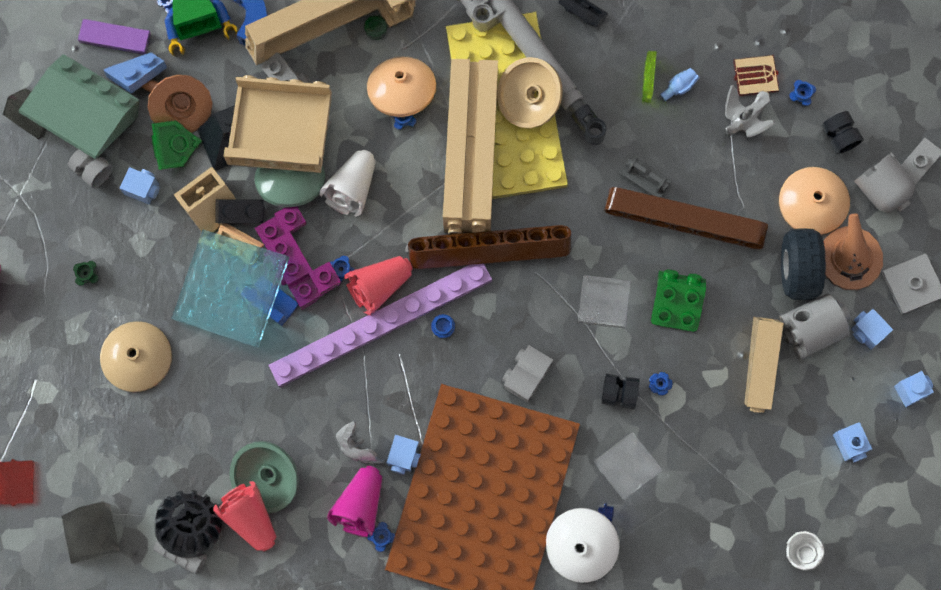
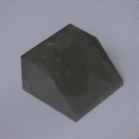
M102 501L79 507L61 516L71 564L120 552L110 504Z

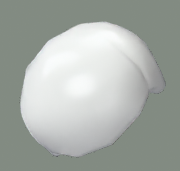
M807 531L797 532L787 541V558L795 568L804 571L812 570L823 561L824 546L815 534Z

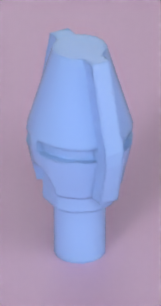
M691 68L675 75L669 81V88L660 94L664 101H667L673 95H682L688 92L697 82L699 76Z

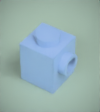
M129 167L120 190L124 195L150 205L152 199L157 197L160 187L152 172L142 169L140 172Z
M874 309L869 313L861 312L853 320L856 324L851 328L855 339L859 343L865 344L870 350L893 331Z
M922 371L900 381L894 386L905 407L934 393L931 379L924 375Z
M860 422L833 434L845 461L850 459L854 463L866 458V453L872 449Z
M395 435L387 460V465L391 467V471L404 475L405 471L411 473L413 467L417 468L418 460L421 454L417 453L419 442Z

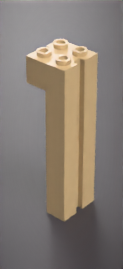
M301 0L246 25L245 35L247 38H245V47L257 66L267 61L277 52L280 54L285 53L377 9L388 27L396 25L413 17L416 0Z
M451 59L443 204L444 233L449 235L462 234L463 232L491 231L498 60L470 62V59Z

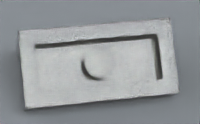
M24 88L8 96L3 115L37 139L44 137L47 129L19 113L20 107L31 91Z

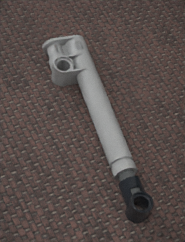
M456 0L461 1L465 6L466 13L473 21V26L476 30L485 32L501 23L526 58H539L551 64L559 74L562 82L561 105L564 110L572 112L571 117L584 133V138L589 144L599 145L604 141L607 130L605 122L596 116L588 104L582 102L584 96L577 90L576 85L512 0ZM486 15L488 19L481 21L477 17ZM597 128L601 131V134L592 135L589 130Z

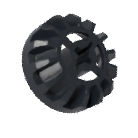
M191 490L190 494H183L182 491H178L174 497H166L162 506L158 507L155 518L154 530L159 544L167 552L182 558H194L210 551L218 542L223 520L213 510L217 503L213 504L210 501V496L207 494L204 497L197 495L196 490ZM187 503L197 504L203 510L198 511L196 508L188 507ZM183 504L184 509L180 511L179 516L172 517L174 510Z

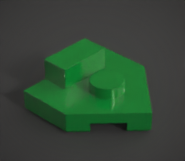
M176 120L152 123L153 135L151 137L154 157L157 158L158 170L183 167L202 140L193 135Z

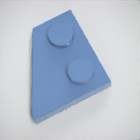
M148 53L108 67L103 71L107 78L132 94L165 70L167 66L164 60L153 53Z

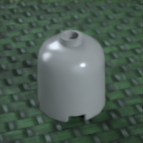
M892 152L881 159L874 168L871 167L854 181L875 207L883 212H891L895 209H898L899 212L911 204L909 199L915 191L913 180Z

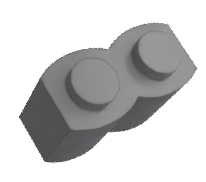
M528 345L526 350L521 348L515 358V361L518 363L513 370L509 368L502 378V381L505 382L503 388L527 403L553 364V359Z

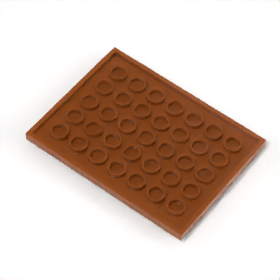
M441 384L385 571L449 590H533L546 546V536L552 525L580 424Z

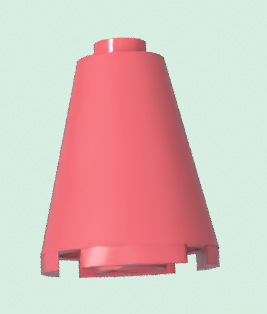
M397 256L350 271L345 274L344 278H349L350 283L346 284L355 303L359 308L364 306L367 309L364 313L371 315L411 277V270L413 268L407 258L403 259L401 256Z
M250 481L251 486L246 487L245 484H241L221 498L223 503L219 507L216 504L213 510L219 518L256 551H267L274 546L277 536L259 488L255 482Z

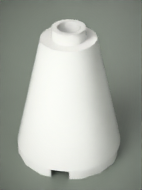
M367 150L356 151L322 186L320 196L322 197L324 194L327 198L325 203L344 215H348L349 212L355 213L354 216L361 215L376 165L373 154Z

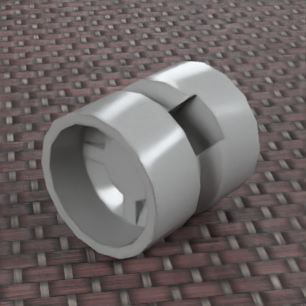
M79 149L76 150L68 162V167L78 176H82L83 181L91 188L101 186L113 171V166L103 157L94 159Z

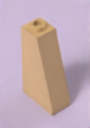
M753 317L744 403L753 412L764 413L765 409H772L783 322L776 319Z

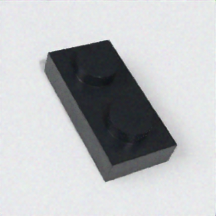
M559 0L558 2L567 12L581 17L590 26L597 27L608 15L607 12L588 0Z
M216 199L215 223H263L264 200Z

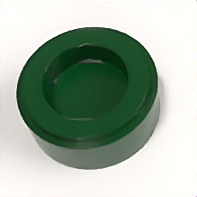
M380 16L369 17L364 24L366 35L373 40L382 39L387 33L386 21Z

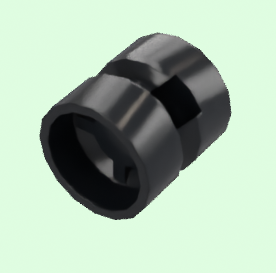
M849 111L840 112L827 119L821 125L827 137L832 138L830 143L837 155L855 148L864 141L858 128H853L855 122Z
M606 373L601 404L615 406L619 403L622 408L635 410L640 379L626 377L622 380L619 375Z

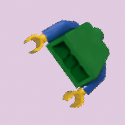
M172 0L173 7L169 9L165 18V26L168 40L171 39L169 52L174 57L175 47H180L182 55L185 53V49L178 42V38L182 41L222 28V23L226 39L230 40L227 31L230 29L234 30L237 36V27L230 24L229 20L231 18L223 2L220 0Z

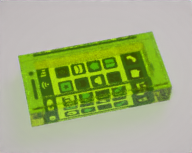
M648 51L645 60L642 101L646 103H651L653 95L657 51Z

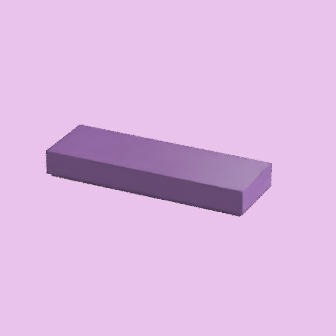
M83 19L78 41L83 44L145 55L151 33L148 30Z

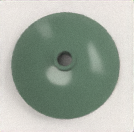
M323 166L321 173L259 167L255 173V186L259 195L265 201L280 207H297L309 203L320 194V190L325 184Z
M257 441L247 444L235 454L230 465L232 488L234 489L241 484H245L248 487L251 486L250 481L255 482L268 513L284 509L292 502L297 493L299 476L295 463L285 450L273 443ZM269 469L272 470L274 475L269 473Z

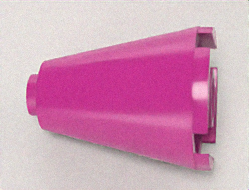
M366 466V468L359 469L328 512L327 519L332 525L337 526V523H340L344 526L343 531L356 536L368 537V534L370 536L373 535L382 484V476L377 468Z

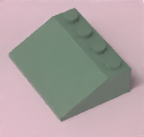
M62 54L48 67L20 107L19 113L96 159L138 118L139 99L65 54Z

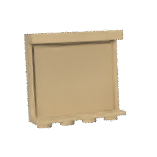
M250 75L236 77L238 89L229 147H225L224 158L227 164L321 173L332 98L330 85L320 81L303 83L296 79L280 81L273 77L257 79Z

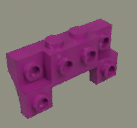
M285 207L274 214L275 217L255 227V230L268 251L264 255L271 266L276 265L279 270L276 276L282 286L288 285L298 305L303 310L342 283L330 262L312 271L291 235L307 225L298 207Z

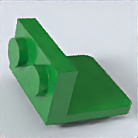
M675 270L659 271L651 316L652 324L693 332L697 331L706 292V279H703L698 274L680 275Z

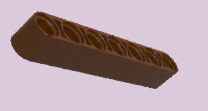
M611 187L609 189L604 209L607 214L751 249L764 248L768 224L762 221L618 187Z
M564 225L417 237L408 243L409 262L413 268L427 269L564 257L571 252V229Z

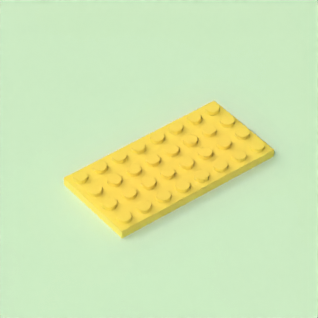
M536 12L523 14L541 38ZM473 22L446 26L451 59H470V62L498 60L497 88L503 72L513 62L526 58L501 23L485 32L476 30ZM538 91L534 93L535 98L539 95ZM497 101L492 199L566 188L568 184L555 115L542 126L522 128L512 124L503 116Z

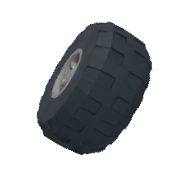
M791 229L785 233L781 248L783 291L786 296L793 300H814L823 293L825 283L826 255L822 234L814 229Z

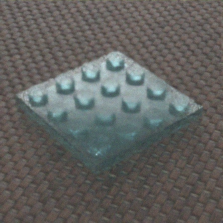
M202 229L171 319L259 348L290 257Z

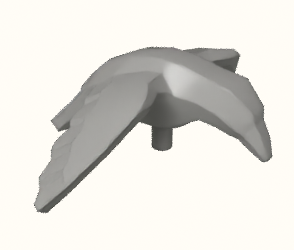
M731 85L725 104V117L733 122L726 127V134L733 135L740 130H744L747 137H752L773 126L776 123L773 120L763 122L758 119L761 111L771 102L770 94L765 91L759 92L755 101L745 108L739 101L737 89L734 85Z
M355 421L348 423L337 432L336 439L340 444L342 452L348 458L370 464L385 463V459H378L376 452L373 450L359 449L358 446L365 442L363 438L356 442L351 438L356 429L357 423Z

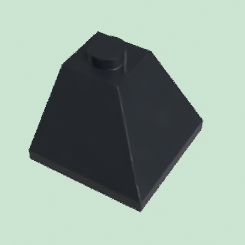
M235 105L213 114L197 129L215 171L229 166L224 158L225 147H229Z

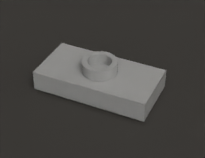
M924 138L903 162V168L915 185L940 157L941 149Z

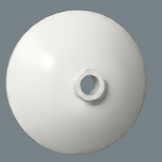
M588 508L569 510L561 514L548 530L546 536L548 559L553 568L566 579L581 583L598 580L612 569L618 558L620 546L617 531L607 517L595 510ZM576 544H583L584 551H577Z

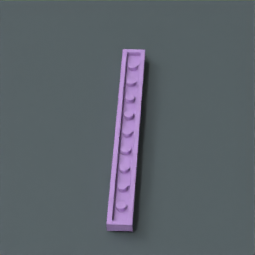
M484 264L468 265L371 315L269 364V368L278 386L282 387L492 282V278Z

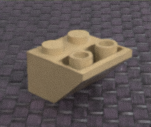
M212 167L174 194L179 204L206 238L218 230L222 224L215 223L216 199H236Z

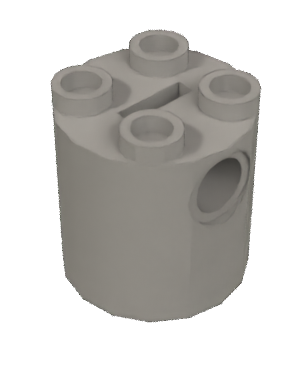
M825 294L779 317L780 321L783 322V327L786 329V331L782 332L783 337L788 345L793 344L795 353L800 360L849 336L847 321L851 319L850 313L844 303L834 299L830 294Z

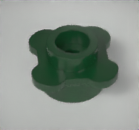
M94 261L74 265L75 283L78 286H83L89 282L94 284L98 281L99 277L95 271L97 265Z

